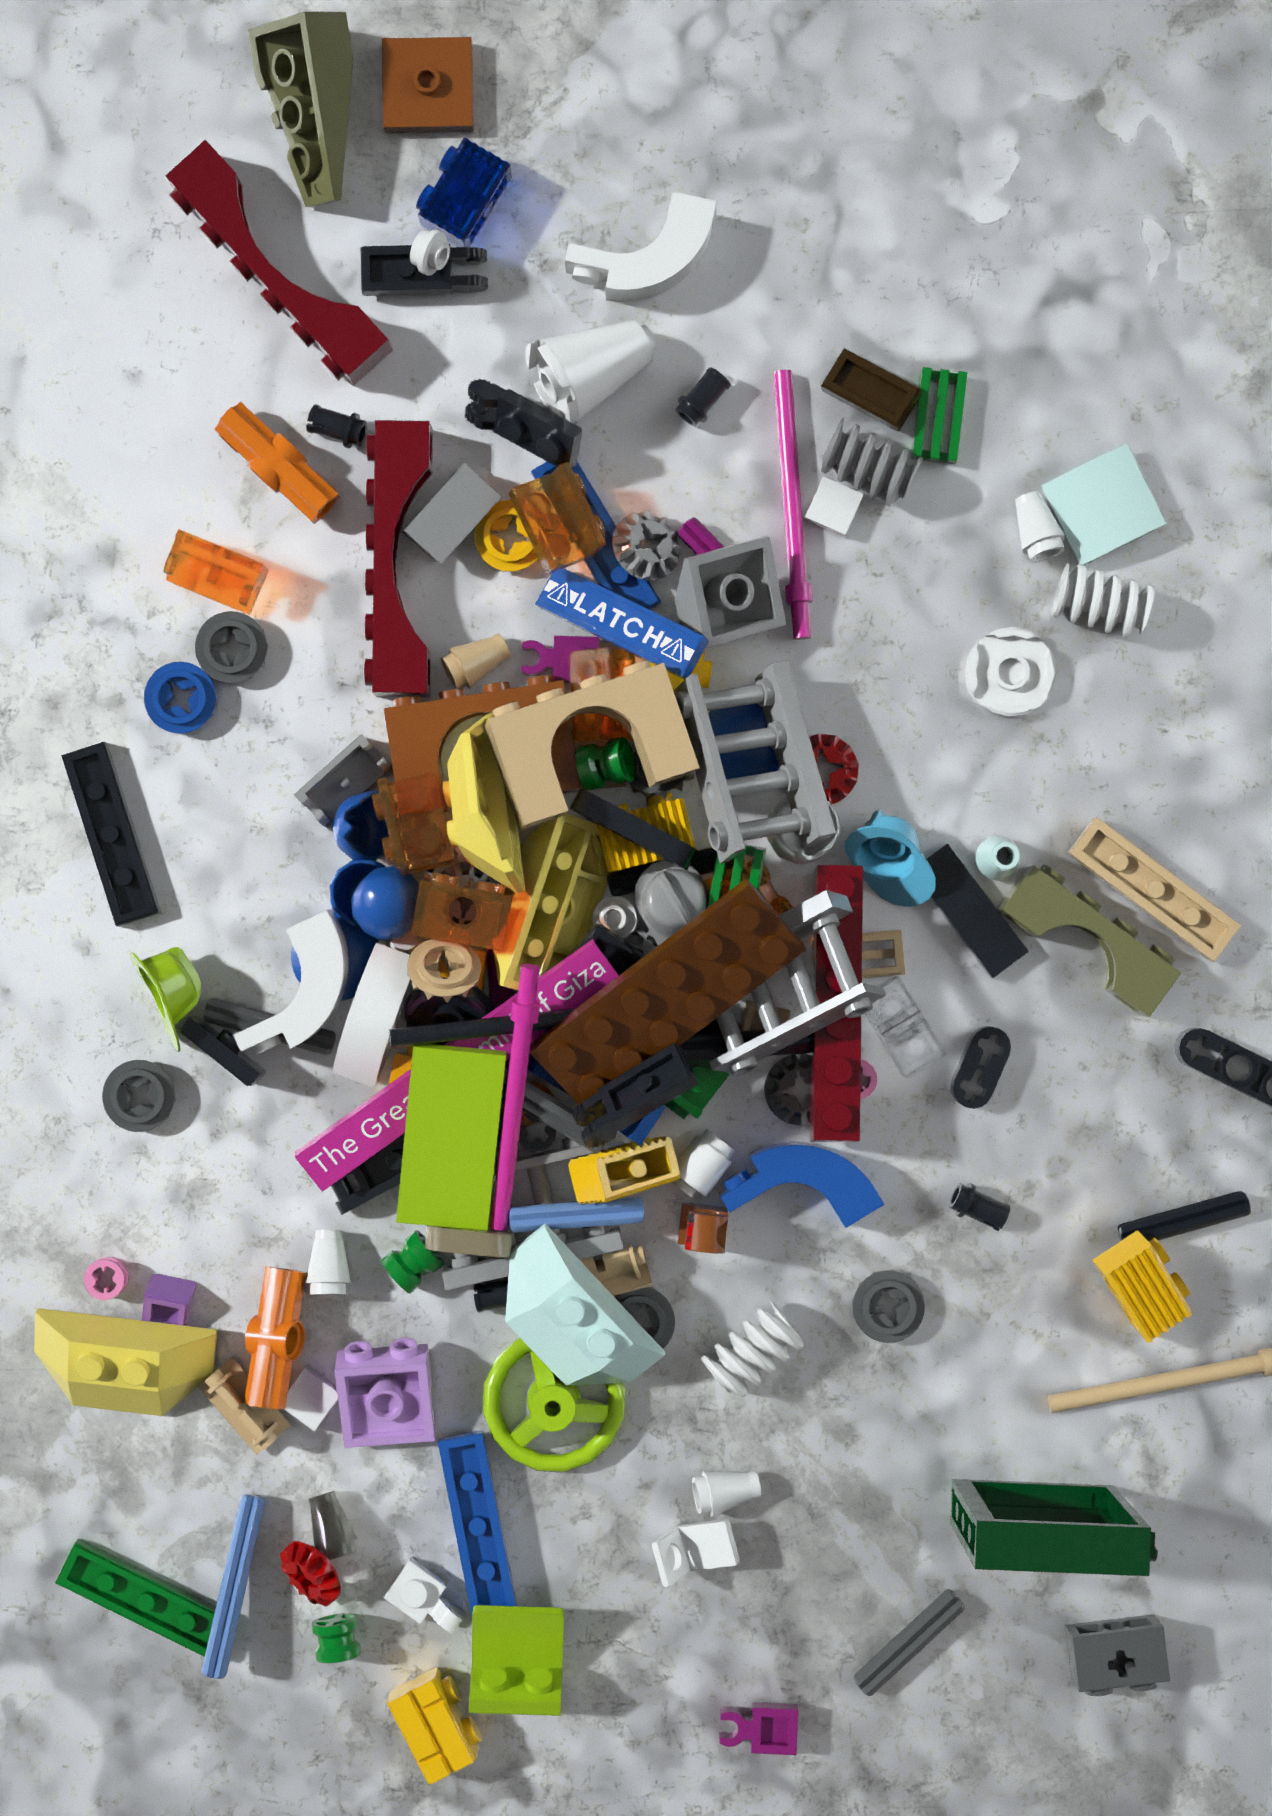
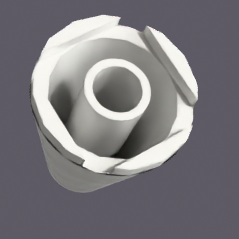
M635 320L535 340L529 343L525 349L526 363L528 369L535 366L537 368L540 380L533 384L545 408L576 424L652 361V351L656 349V343L650 329L646 325L640 326Z

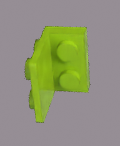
M475 1605L473 1607L469 1713L561 1716L564 1637L563 1608Z

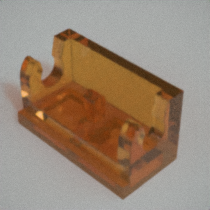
M178 529L175 536L176 539L163 570L167 574L166 581L251 615L269 570L258 561Z

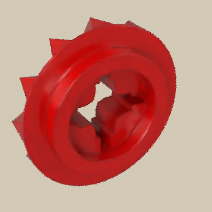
M815 734L809 738L816 763H818L819 750H822V756L825 757L827 764L842 766V768L836 769L835 772L829 774L828 789H825L824 782H822L826 799L832 805L843 800L853 790L857 783L859 762L852 747L836 735Z
M292 1541L280 1553L281 1562L283 1563L281 1568L290 1579L289 1584L294 1585L298 1589L299 1595L307 1596L310 1603L315 1605L319 1603L327 1607L340 1596L341 1586L336 1569L320 1550L300 1541Z

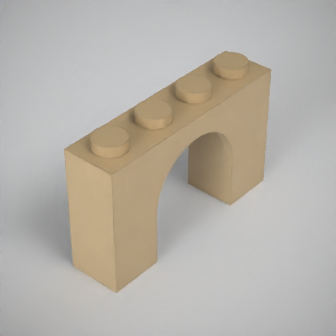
M649 660L641 661L623 669L624 676L607 680L606 674L597 675L580 682V690L564 694L562 688H557L536 696L538 702L536 704L520 708L519 702H513L492 710L494 717L487 720L485 729L520 830L563 817L569 811L552 763L551 746L557 728L572 717L582 714H600L612 718L621 724L633 739L649 788L692 775L700 768L664 663L651 667Z

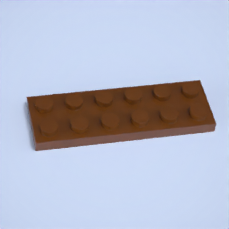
M746 878L534 1040L530 1045V1054L578 1105L582 1104L584 1100L598 1092L597 1089L672 1043H677L679 1046L805 952L804 944Z

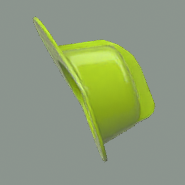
M179 947L170 948L142 960L135 953L131 952L130 958L143 982L151 992L167 1034L174 1048L179 1052L180 1043L175 1025L198 1003L201 995V981L198 973Z

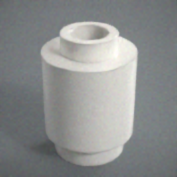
M706 1129L701 1137L697 1135L678 1158L680 1178L672 1183L692 1198L698 1192L706 1197L732 1162L729 1159L735 1150Z

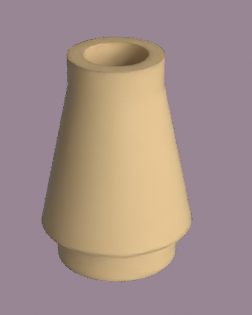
M497 633L489 638L448 648L449 654L440 659L445 673L455 689H460L464 686L470 689L502 661L510 658L511 654L503 637Z

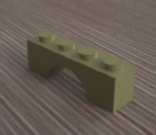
M1043 864L1040 869L1035 865L1027 867L997 907L1000 914L1032 937L1040 936L1059 926H1072L1091 935L1102 948L1107 962V979L1104 990L1138 1015L1150 1017L1181 975V972L1172 966L1175 959L1165 950L1154 944L1148 949L1137 941L1135 937L1138 935V932L1128 923L1117 917L1111 922L1098 911L1102 907L1101 904L1086 893L1079 891L1077 895H1074L1062 886L1065 878L1049 866Z

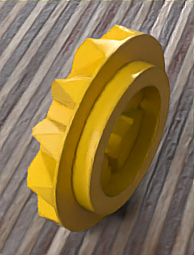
M503 500L497 502L476 525L474 532L475 544L486 564L502 572L523 571L537 562L546 546V529L541 516L533 507L518 500ZM514 518L516 519L517 533L520 536H524V539H528L529 542H514L512 549L509 550V554H505L504 540L498 538L492 532H507Z

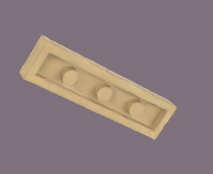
M1094 817L1067 852L1069 856L1210 962H1215L1241 927L1240 924L1098 817Z

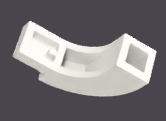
M672 192L665 225L661 233L651 244L631 253H614L568 243L565 257L566 273L573 274L572 278L584 284L597 285L599 280L606 281V300L629 302L652 298L662 294L688 276L703 256L711 236L717 201Z
M333 909L321 912L285 929L301 966L299 990L290 1005L282 1012L233 1035L240 1051L253 1046L256 1054H259L282 1043L278 1036L282 1032L291 1049L315 1035L335 1013L347 985L349 956L344 933Z
M411 928L399 939L395 938L392 941L379 940V943L375 944L345 1022L334 1061L333 1074L375 1088L391 1049L389 1029H396L412 985L410 977L407 976L409 956L418 945L430 940L431 935Z

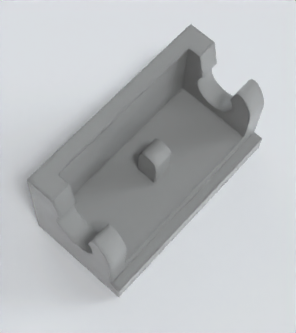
M463 463L401 532L431 559L441 565L499 501L501 496L466 463Z
M361 734L300 788L294 796L314 814L316 820L322 826L331 831L336 812L342 802L356 794L378 789L394 774L393 766Z

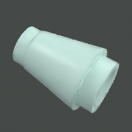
M1000 835L991 836L979 845L976 852V864L980 872L987 878L1004 880L1011 877L1017 871L1020 864V851L1011 839ZM1005 848L1008 851L1007 865H1003L997 860L998 850Z

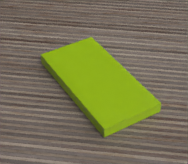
M437 1044L413 1045L396 1223L488 1231L506 1051Z

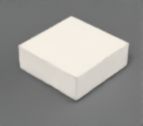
M823 476L804 520L845 538L864 494Z
M306 1365L288 1390L284 1410L315 1431L338 1400L337 1387Z

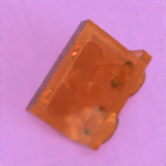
M569 462L559 465L551 474L513 487L508 493L546 575L592 558L606 545L602 521L596 514L592 513L585 498L586 490L581 477L573 472Z

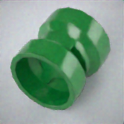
M626 738L610 739L604 746L600 747L592 743L580 746L577 749V771L583 786L587 790L603 788L607 782L611 781L623 784L632 782L635 779V757L632 747Z
M415 1230L405 1239V1246L401 1248V1252L392 1250L381 1260L390 1276L409 1294L421 1285V1275L425 1276L427 1273H435L445 1264L438 1251L425 1249L426 1237L418 1230Z

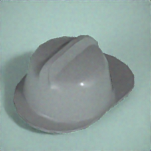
M666 860L653 863L642 872L635 887V902L638 911L658 945L708 908L710 889L703 877L691 865L686 871Z

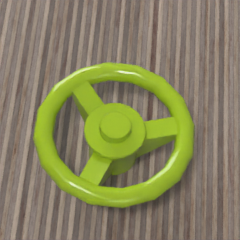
M518 1338L496 1357L485 1380L483 1414L492 1439L512 1460L536 1471L568 1472L592 1463L613 1443L624 1420L625 1387L623 1383L605 1384L608 1392L607 1403L582 1399L577 1385L565 1386L521 1338ZM530 1353L536 1378L527 1396V1406L530 1414L510 1432L501 1412V1388L510 1369L526 1354ZM571 1422L602 1423L598 1433L583 1447L565 1454H541L525 1446L544 1430L557 1432L565 1429Z

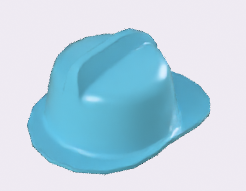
M877 810L863 827L850 833L845 841V853L854 866H863V878L880 898L894 905L909 907L920 905L929 900L935 891L936 877L919 850L917 832L906 820L896 816H887L882 810Z

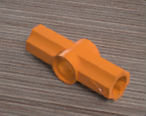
M239 402L234 407H230L220 418L218 425L214 429L235 452L239 453L249 462L247 466L275 493L280 492L313 524L323 519L334 508L340 498L336 490L321 475L317 474L306 464L308 460L280 433H273L242 402Z
M265 1267L258 1314L250 1320L245 1334L246 1349L249 1354H252L244 1404H248V1406L277 1410L285 1409L292 1362L300 1356L305 1343V1328L303 1323L299 1321L306 1272Z

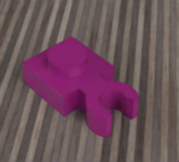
M554 635V648H545L543 644L534 640L522 643L523 650L536 651L540 655L539 662L536 665L521 666V672L524 675L537 676L546 669H553L554 680H564V683H580L598 675L599 637Z
M752 1702V1715H744L739 1709L731 1706L720 1709L721 1720H732L737 1724V1728L733 1732H719V1743L721 1745L733 1747L740 1744L743 1740H750L751 1753L796 1755L798 1731L797 1704Z

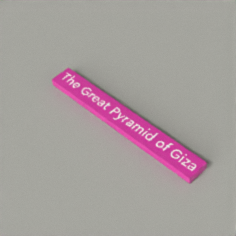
M593 939L539 977L536 1000L540 1002L539 1012L571 1008L575 1010L619 976ZM518 993L483 1018L510 1016L512 1000L518 997ZM547 1030L533 1031L531 1042L536 1040ZM513 1034L449 1041L445 1045L506 1051V1060H508L511 1055ZM411 1069L295 1151L296 1160L322 1192L405 1133Z

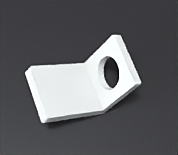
M729 1519L676 1525L652 1543L663 1587H670L690 1571L736 1566L740 1562ZM669 1545L675 1554L673 1570L670 1569L666 1557Z

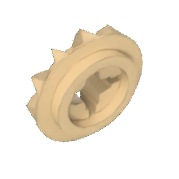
M434 938L421 943L412 951L407 963V976L412 981L413 990L424 991L428 1000L433 996L443 997L447 1003L452 996L459 995L466 998L468 991L472 987L478 986L481 974V962L477 953L466 943L453 938ZM441 960H444L445 966H447L450 972L448 979H443L438 971Z

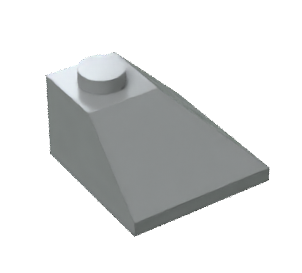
M769 536L759 537L684 558L675 596L679 624L705 636L709 640L706 648L786 625Z

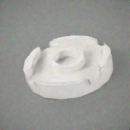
M1017 627L996 629L980 639L969 653L965 668L967 689L975 702L990 714L1005 718L1024 716L1041 706L1052 692L1057 674L1054 656L1049 647H1046L1045 643L1033 632Z

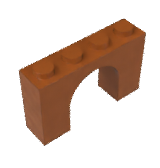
M541 675L528 678V686L510 688L509 682H497L483 685V693L466 695L465 689H452L439 692V700L421 702L420 696L394 699V707L384 708L400 816L411 818L449 812L443 793L444 778L441 759L444 744L457 726L471 718L493 713L492 710L509 703L519 702L520 708L538 703L536 696L553 689L562 688L564 694H566L564 680L555 681L554 675ZM569 719L557 728L551 746L552 763L563 794L577 792L581 788Z

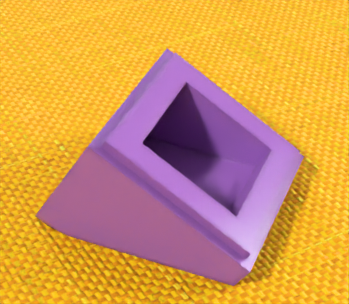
M153 1274L144 1293L142 1321L188 1326L195 1296L196 1282L162 1274Z

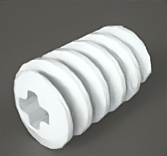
M1067 563L1055 593L1053 617L1058 618L1067 607L1070 608V622L1075 623L1084 612L1088 614L1089 628H1093L1101 617L1105 619V633L1110 634L1116 624L1121 623L1122 638L1127 639L1135 628L1139 629L1140 634L1144 631L1153 607L1156 589L1154 586L1148 585L1139 594L1137 581L1130 580L1121 590V578L1118 575H1112L1104 584L1103 572L1098 569L1094 570L1086 580V567L1084 565H1077L1069 575V563Z
M772 1301L771 1304L774 1310L772 1315L760 1308L756 1310L760 1321L759 1326L747 1320L742 1322L747 1335L745 1338L732 1331L728 1334L733 1348L729 1350L719 1343L715 1345L719 1358L717 1361L705 1355L701 1357L711 1374L729 1393L733 1391L741 1397H745L748 1394L745 1379L755 1385H759L762 1382L758 1370L759 1367L768 1373L775 1372L776 1367L772 1359L773 1355L782 1361H788L790 1356L786 1344L798 1350L803 1348L800 1334Z

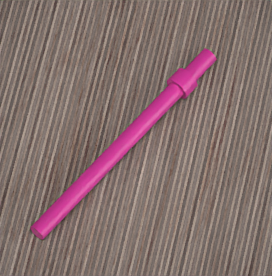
M778 370L774 372L789 574V584L785 585L786 604L791 605L793 639L804 640L811 638L809 603L813 602L812 583H807L792 371Z
M534 964L521 965L518 997L512 1000L510 1019L514 1022L490 1220V1228L499 1231L508 1229L533 1024L538 1023L540 1002L536 1000L540 967Z

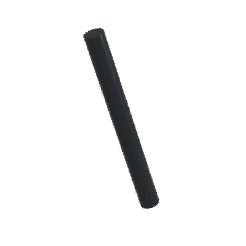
M574 1009L539 1012L538 1023L533 1024L532 1032L549 1030ZM510 1016L389 1029L391 1048L513 1034L514 1022L510 1019Z

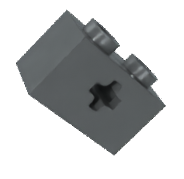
M1154 1614L1065 1625L1071 1679L1079 1692H1085L1089 1696H1105L1113 1692L1112 1688L1128 1686L1133 1690L1147 1691L1157 1688L1158 1683L1170 1681L1164 1626ZM1122 1650L1124 1654L1119 1656V1663L1112 1664L1111 1661L1116 1659V1652Z

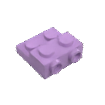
M406 1337L394 1340L390 1347L372 1348L369 1342L355 1341L349 1343L344 1350L337 1351L334 1371L344 1448L435 1441L436 1430L431 1394L432 1376L428 1344L417 1345L415 1339Z

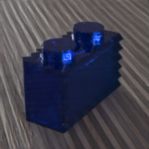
M464 137L458 148L454 146L448 148L439 165V170L443 172L434 187L428 184L423 189L418 198L416 209L420 210L418 218L422 227L429 231L438 229L444 232L447 236V241L456 247L470 248L483 228L484 223L488 220L494 206L502 196L503 191L511 181L512 171L511 165L507 161L502 160L500 157L495 156L493 153L486 151L483 147H479L476 143Z

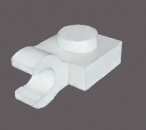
M413 1557L410 1558L383 1597L419 1624H421L427 1614H430L438 1625L451 1634L455 1632L466 1614L461 1607L441 1595L448 1582Z

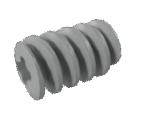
M842 418L822 457L821 472L826 474L835 465H838V481L843 482L853 473L855 474L854 489L859 490L868 481L871 482L870 497L873 499L884 489L887 490L886 505L889 507L899 498L903 499L923 458L919 457L909 466L907 465L908 450L903 449L893 458L891 457L892 442L887 441L877 450L875 449V433L872 432L861 442L859 441L860 426L855 424L847 433H844V418Z

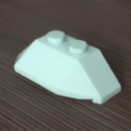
M543 1224L511 1250L505 1322L565 1386L631 1382L665 1356V1351L546 1224Z

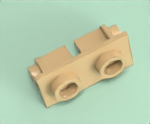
M628 1244V1247L622 1250L602 1254L603 1259L594 1261L593 1256L580 1259L613 1296L652 1286L642 1246L633 1248L632 1244Z
M232 1356L197 1387L257 1455L260 1451L270 1446L291 1424L277 1409L259 1408L244 1404L248 1374Z

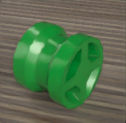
M333 1614L318 1618L312 1622V1631L318 1637L319 1643L315 1650L316 1661L320 1663H337L351 1660L361 1654L360 1643L355 1640L354 1631L358 1626L355 1614Z

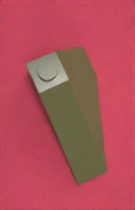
M301 12L248 29L255 76L260 89L268 90L276 111L271 114V118L275 128L283 129L290 148L287 160L305 207H314L341 200L353 69L351 36L346 12Z

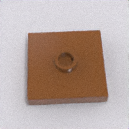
M471 37L382 38L383 129L385 133L474 131Z

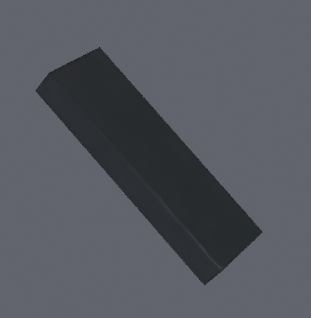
M948 843L926 858L936 877L935 891L930 897L990 978L996 977L1029 952Z

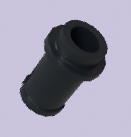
M712 367L708 368L687 396L681 395L677 399L679 403L675 409L677 414L694 427L699 422L705 423L708 419L707 412L722 394L731 387V384L719 371Z
M317 404L312 406L307 421L313 423L306 425L308 433H315L341 441L343 446L348 449L353 445L360 447L367 430V421L360 419L358 413L354 412L349 416L323 408Z
M959 1183L949 1202V1208L955 1210L956 1216L961 1218L966 1215L992 1227L996 1231L1003 1228L1010 1213L1009 1204L1002 1203L976 1191V1186L972 1183L967 1184V1186Z
M508 1280L474 1284V1292H477V1294H474V1301L478 1313L485 1310L506 1308Z

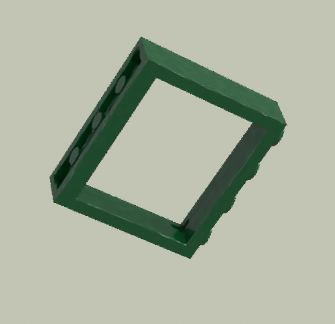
M952 1479L950 1525L975 1570L1149 1576L1150 1561L1157 1560L1158 1550L1155 1547V1532H1151V1527L1113 1485Z

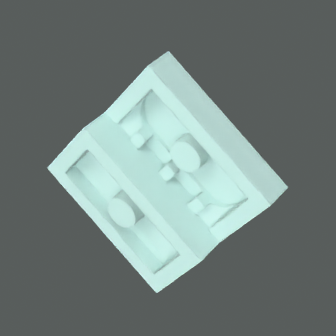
M1128 443L1041 485L1081 565H1086L1168 524Z

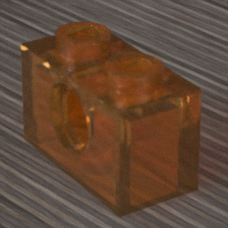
M432 873L430 882L420 880L411 931L412 936L503 951L513 897L504 895L505 885L477 881L476 889L458 887L459 877ZM461 897L471 899L477 909L474 920L466 925L454 922L449 912L452 902Z

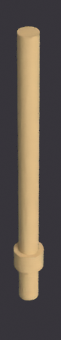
M1272 1347L1259 1349L1258 1355L1047 1395L1050 1413H1056L1257 1373H1263L1265 1377L1271 1376Z

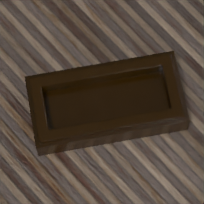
M845 348L821 385L823 392L897 432L901 430L922 395L920 388Z

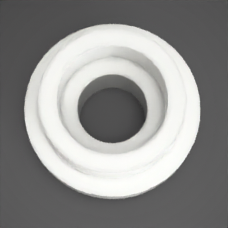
M438 229L432 231L422 230L418 233L411 247L410 261L413 265L417 266L420 273L430 276L446 265L450 255V246L447 244L446 234Z
M610 896L601 900L595 907L593 924L597 920L624 940L637 927V910L628 899L620 896ZM612 910L619 911L622 917L620 924L616 927L610 926L607 921V916Z

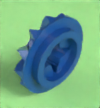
M172 662L160 667L149 678L144 691V705L151 720L161 729L177 734H185L201 729L208 719L213 716L215 703L218 698L212 679L201 668L188 662ZM173 682L175 686L183 691L197 688V690L192 692L193 695L188 698L190 714L178 705L165 709V707L170 705V701L175 698L174 689L170 683Z

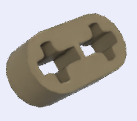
M427 1226L425 1249L488 1257H510L513 1234L492 1230L483 1231Z

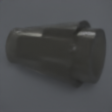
M335 1490L308 1499L311 1507L310 1515L314 1547L320 1550L329 1560L356 1552L354 1540L358 1539L336 1497Z

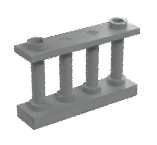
M788 661L771 663L755 678V685L702 693L698 675L694 674L689 675L674 690L700 767L695 774L709 821L708 838L711 847L717 851L720 864L729 862L745 850L743 841L794 832L799 837L801 848L804 849L819 846L836 833ZM758 703L763 708L767 728L714 736L707 711ZM770 746L775 751L779 771L726 779L719 754ZM782 789L786 792L791 814L738 823L731 797Z
M825 890L779 915L800 940L813 933L820 934L842 993L820 1004L802 955H799L787 964L786 968L804 1013L782 1024L769 987L765 981L754 989L751 995L766 1033L744 1043L733 1010L730 1007L716 1018L728 1052L709 1061L712 1070L730 1072L732 1076L747 1074L758 1067L757 1061L845 1016L847 1018H854L873 1009V1002L886 996L883 987L858 983L837 927L840 925V919L853 913L847 896Z
M565 1138L562 1139V1148L516 1158L515 1171L527 1169L535 1205L553 1204L544 1164L570 1158L578 1159V1157H584L593 1152L573 1140ZM497 1163L494 1165L490 1213L492 1212ZM509 1220L508 1229L503 1230L501 1232H508L513 1234L511 1246L512 1250L517 1245H519L520 1242L515 1241L514 1232L510 1228ZM609 1225L583 1227L584 1235L567 1239L565 1232H560L559 1229L552 1230L579 1260L624 1249L620 1226L610 1228ZM453 1253L454 1257L450 1259L451 1266L445 1267L442 1271L445 1291L509 1276L510 1257L478 1259L477 1255Z

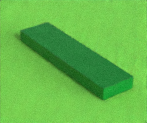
M78 1539L74 1543L55 1582L56 1584L205 1657L216 1606L83 1540Z

